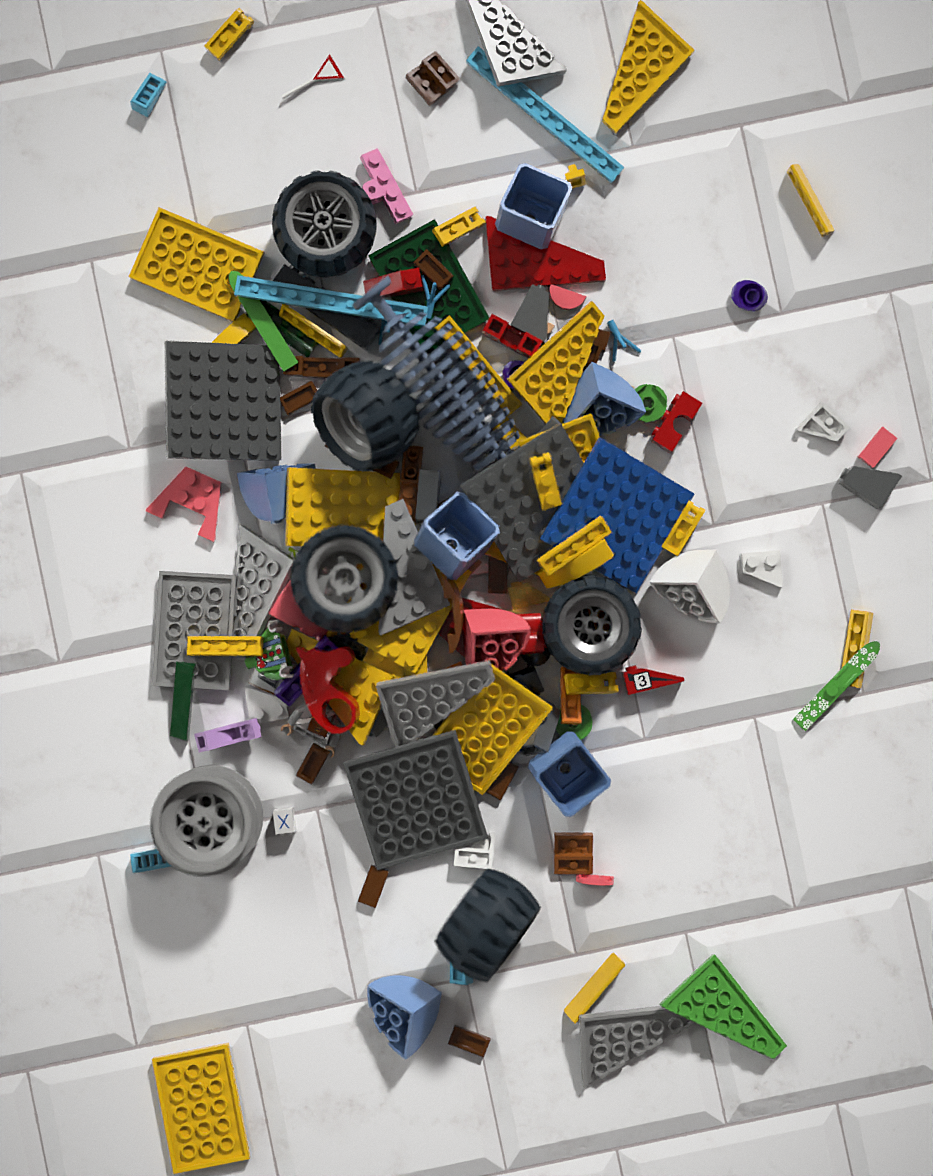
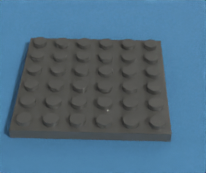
M165 341L166 459L282 460L280 365L267 345Z
M561 423L556 424L460 485L470 502H474L499 526V534L494 542L518 582L523 581L540 570L541 566L537 559L554 548L540 538L559 507L556 506L546 510L541 508L529 458H538L542 454L549 452L561 502L584 464ZM544 464L539 465V470L545 468Z
M456 730L343 762L377 870L488 839Z

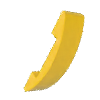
M243 313L225 328L212 343L239 344L243 339L246 340L256 329V326Z
M603 539L549 577L546 576L543 569L537 571V574L546 588L556 587L591 572L611 559L614 554L605 539Z

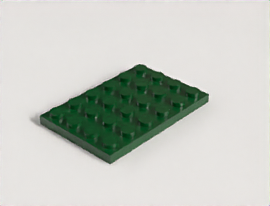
M435 219L368 255L380 277L402 270L417 268L413 262L427 249L454 276L448 283L450 288L435 302L431 319H426V324L435 317L442 320L416 340L419 345L437 332L435 327L449 315L464 334L484 324L490 318L450 245L447 244L442 247L432 232L438 226ZM424 275L429 294H431L433 283ZM423 284L422 292L391 296L392 301L421 306L427 305ZM437 287L434 297L440 292ZM414 325L410 328L411 335L421 329L422 326ZM441 337L426 349L425 352L427 354L431 353L445 340Z

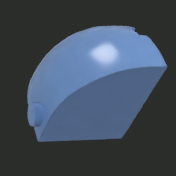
M591 362L578 380L575 394L564 418V423L591 413L598 433L606 435L616 432L617 428L624 425L630 426L646 413L640 396L627 381L615 372Z
M315 464L272 466L273 470H270V468H259L238 472L237 477L240 491L247 507L253 515L261 520L271 521V524L283 522L282 519L286 518L287 468L316 469Z
M393 975L379 978L370 983L367 988L369 1008L372 1007L375 1015L373 1021L380 1033L383 1032L390 1041L388 1045L402 1058L408 1059L421 1047L430 1034L438 1016L442 992L414 977Z

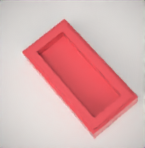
M882 426L857 457L871 468H874L898 438Z

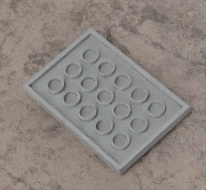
M159 571L152 686L174 687L176 661L196 664L194 688L230 690L232 656H187L188 636H233L237 575Z

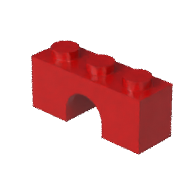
M491 314L483 329V335L528 359L540 349L543 340L528 332L518 331L510 326L509 322L494 314Z
M684 391L680 395H675L671 401L673 407L670 411H665L661 418L663 423L660 427L656 426L650 435L653 437L651 442L668 453L673 452L682 437L673 427L674 419L682 417L691 421L702 405V402Z

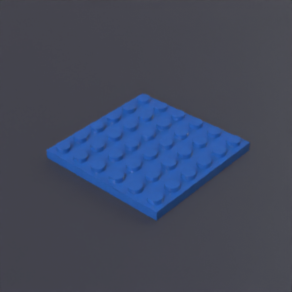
M599 437L563 498L562 505H559L540 539L556 547L593 520L602 516L612 532L604 539L614 556L594 570L637 593L662 551V544L689 500H692L695 494Z

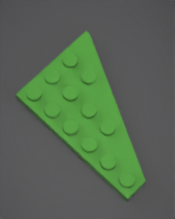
M715 954L711 955L660 1003L661 1007L770 1059H774L787 1047Z

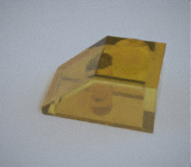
M522 581L510 583L511 587L507 588L513 610L545 603L550 600L549 596L527 583L522 584Z

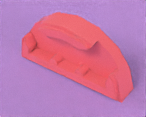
M553 284L550 285L549 294L551 299L561 309L572 310L582 305L586 299L584 295Z
M576 874V882L606 886L614 884V877Z

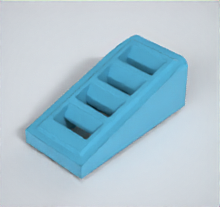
M149 73L131 99V108L148 117L162 93L166 81ZM150 82L158 85V87L156 88L150 85ZM149 89V90L153 91L154 93L152 94V93H150V92H148V91H146V90Z
M157 849L130 854L133 873L171 867L167 861L163 863L162 856ZM154 854H157L158 864L156 865L154 861ZM146 855H149V866H147ZM138 857H141L142 867H139Z

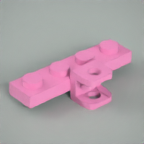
M378 148L361 155L360 159L371 178L362 188L369 196L372 204L375 205L383 200L395 224L412 218L414 214Z

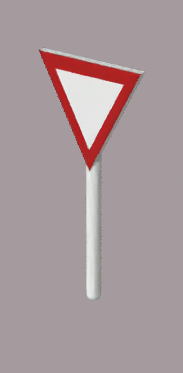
M329 54L314 78L282 95L281 98L285 99L317 80L344 79Z

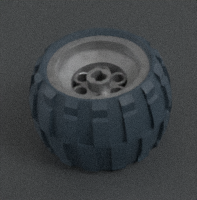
M585 576L562 585L553 594L544 610L542 633L550 654L562 666L578 674L601 675L621 667L635 652L642 631L641 615L632 595L615 581L608 578ZM585 608H588L591 611V614L588 617H585L583 615V610ZM599 610H602L605 614L602 619L597 617ZM578 619L582 622L580 628H576L574 622ZM590 620L597 622V629L595 631L587 627ZM605 623L609 624V631L607 632L602 629ZM581 633L587 634L588 638L586 641L580 639ZM597 634L602 638L599 643L594 641V636Z

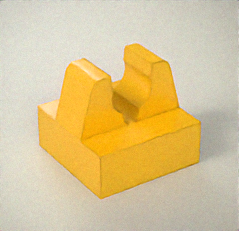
M575 164L569 165V171L565 173V181L570 182L572 189L586 185L583 168L577 170Z

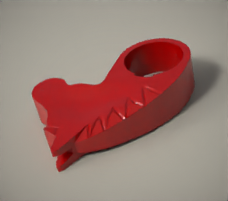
M301 646L297 647L296 651L301 658V687L311 715L318 724L331 733L339 734L348 731L358 722L360 707L356 699L339 686L334 679L341 672L342 667H346L354 662V651L349 647H341L332 651H325L318 647H314L311 650ZM331 699H342L349 704L352 710V719L348 726L338 727L328 720L326 703L328 704Z

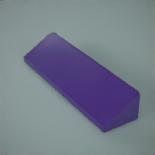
M326 635L315 645V647L325 651L339 648ZM300 663L290 673L293 677L285 678L274 691L275 696L289 707L303 693L300 680Z

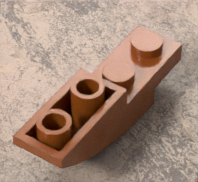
M410 446L403 453L399 500H404L414 524H416L419 472L422 469L423 447Z

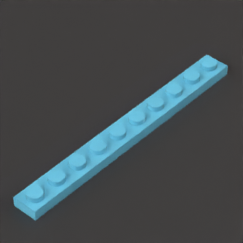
M479 46L468 57L466 63L611 184L623 171L624 166L524 83L520 82L497 87L485 51Z
M237 275L235 296L385 320L372 302L367 303L359 310H355L352 305L362 297L360 295ZM385 300L396 315L408 313L401 319L403 324H407L420 312L428 313L427 306ZM427 315L416 323L415 326L423 327L426 325Z

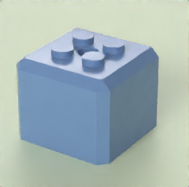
M520 164L500 203L495 222L497 230L539 249L548 248L566 210L572 191L570 182L529 164ZM526 215H533L535 220L526 217Z
M456 492L424 521L414 539V546L449 579L457 580L488 551L499 534V526L474 502H470L464 493ZM447 543H452L455 549H452Z
M567 731L550 745L548 752L538 754L529 761L528 768L564 816L572 817L608 789L611 784L609 776L574 732ZM564 763L570 765L567 772L560 771V767Z

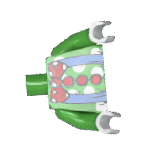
M279 620L269 621L268 628L261 635L264 637L263 656L246 658L245 664L248 669L257 667L258 673L264 674L266 678L279 681L284 678H292L293 675L289 674V671L294 669L285 635L277 633L282 631V627H277Z

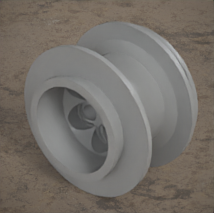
M200 766L178 775L160 791L151 811V835L160 855L175 869L193 876L218 875L235 867L254 848L263 827V808L254 786L243 775L223 766ZM204 796H208L211 799L212 803L210 806L203 804L202 799ZM186 806L193 807L194 814L192 816L186 814ZM223 806L228 809L227 816L220 815V807ZM204 817L206 821H209V824L204 826V823H201ZM186 825H189L193 828L194 831L192 835H190L185 827ZM220 826L227 829V836L219 834L218 829ZM202 836L209 837V845L202 844Z

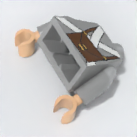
M326 703L328 720L333 725L340 727V722L336 718L337 714ZM306 704L295 709L288 719V723L281 727V731L288 727L290 731L287 736L295 730L326 746L324 749L332 751V758L335 754L334 747L337 745L340 733L335 734L325 730L311 715Z

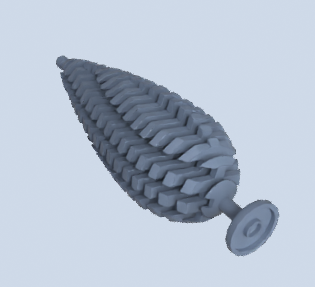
M389 276L380 281L352 305L355 310H359L367 303L372 302L388 322L383 333L391 327L396 332L380 345V352L399 337L403 340L399 347L381 360V364L385 366L407 348L411 350V353L390 370L396 374L412 360L418 359L419 362L399 378L401 382L409 381L423 368L426 369L427 372L408 387L407 390L410 395L429 380L434 379L431 385L414 398L416 407L440 388L442 389L441 393L420 409V420L447 399L450 400L423 424L426 430L442 421L454 410H458L432 433L436 439L465 419L466 421L451 432L442 443L445 446H449L474 429L452 451L459 454L482 439L480 443L470 449L462 458L464 461L470 462L489 448L490 451L485 453L472 466L477 470L485 467L496 458L498 459L496 462L520 448V445L510 449L506 454L504 453L520 437L518 431H514L499 443H496L515 425L513 419H509L489 434L491 429L510 413L508 407L501 409L481 424L485 417L494 412L504 402L502 395L487 403L476 413H473L481 404L497 392L498 387L496 383L478 394L467 404L465 403L492 379L489 372L469 385L460 394L457 393L485 368L483 361L463 374L454 383L450 384L449 382L479 356L476 350L454 365L445 374L441 372L471 346L468 340L439 363L434 364L433 361L463 336L460 331L456 332L427 355L425 350L445 335L453 326L449 323L419 345L416 340L442 319L433 318L411 335L408 330L423 319L427 313L420 312L404 325L401 319L408 313L396 315L381 296V292L391 284Z

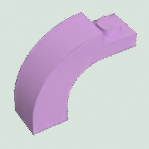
M257 718L194 734L199 752L262 737Z

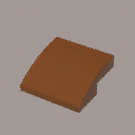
M554 832V874H593V833Z

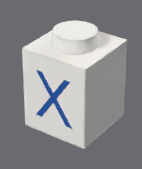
M294 807L275 809L273 811L275 834H281V837L292 836V832L297 830Z

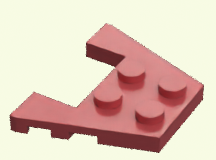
M185 467L148 506L146 512L163 519L170 501L178 503L206 516L198 535L215 542L222 483Z

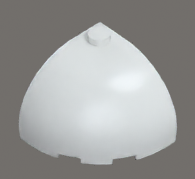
M693 550L675 556L664 563L649 582L662 599L667 598L674 603L673 607L686 615L689 612L699 616L698 620L721 624L727 612L730 599V582L727 569L717 550Z

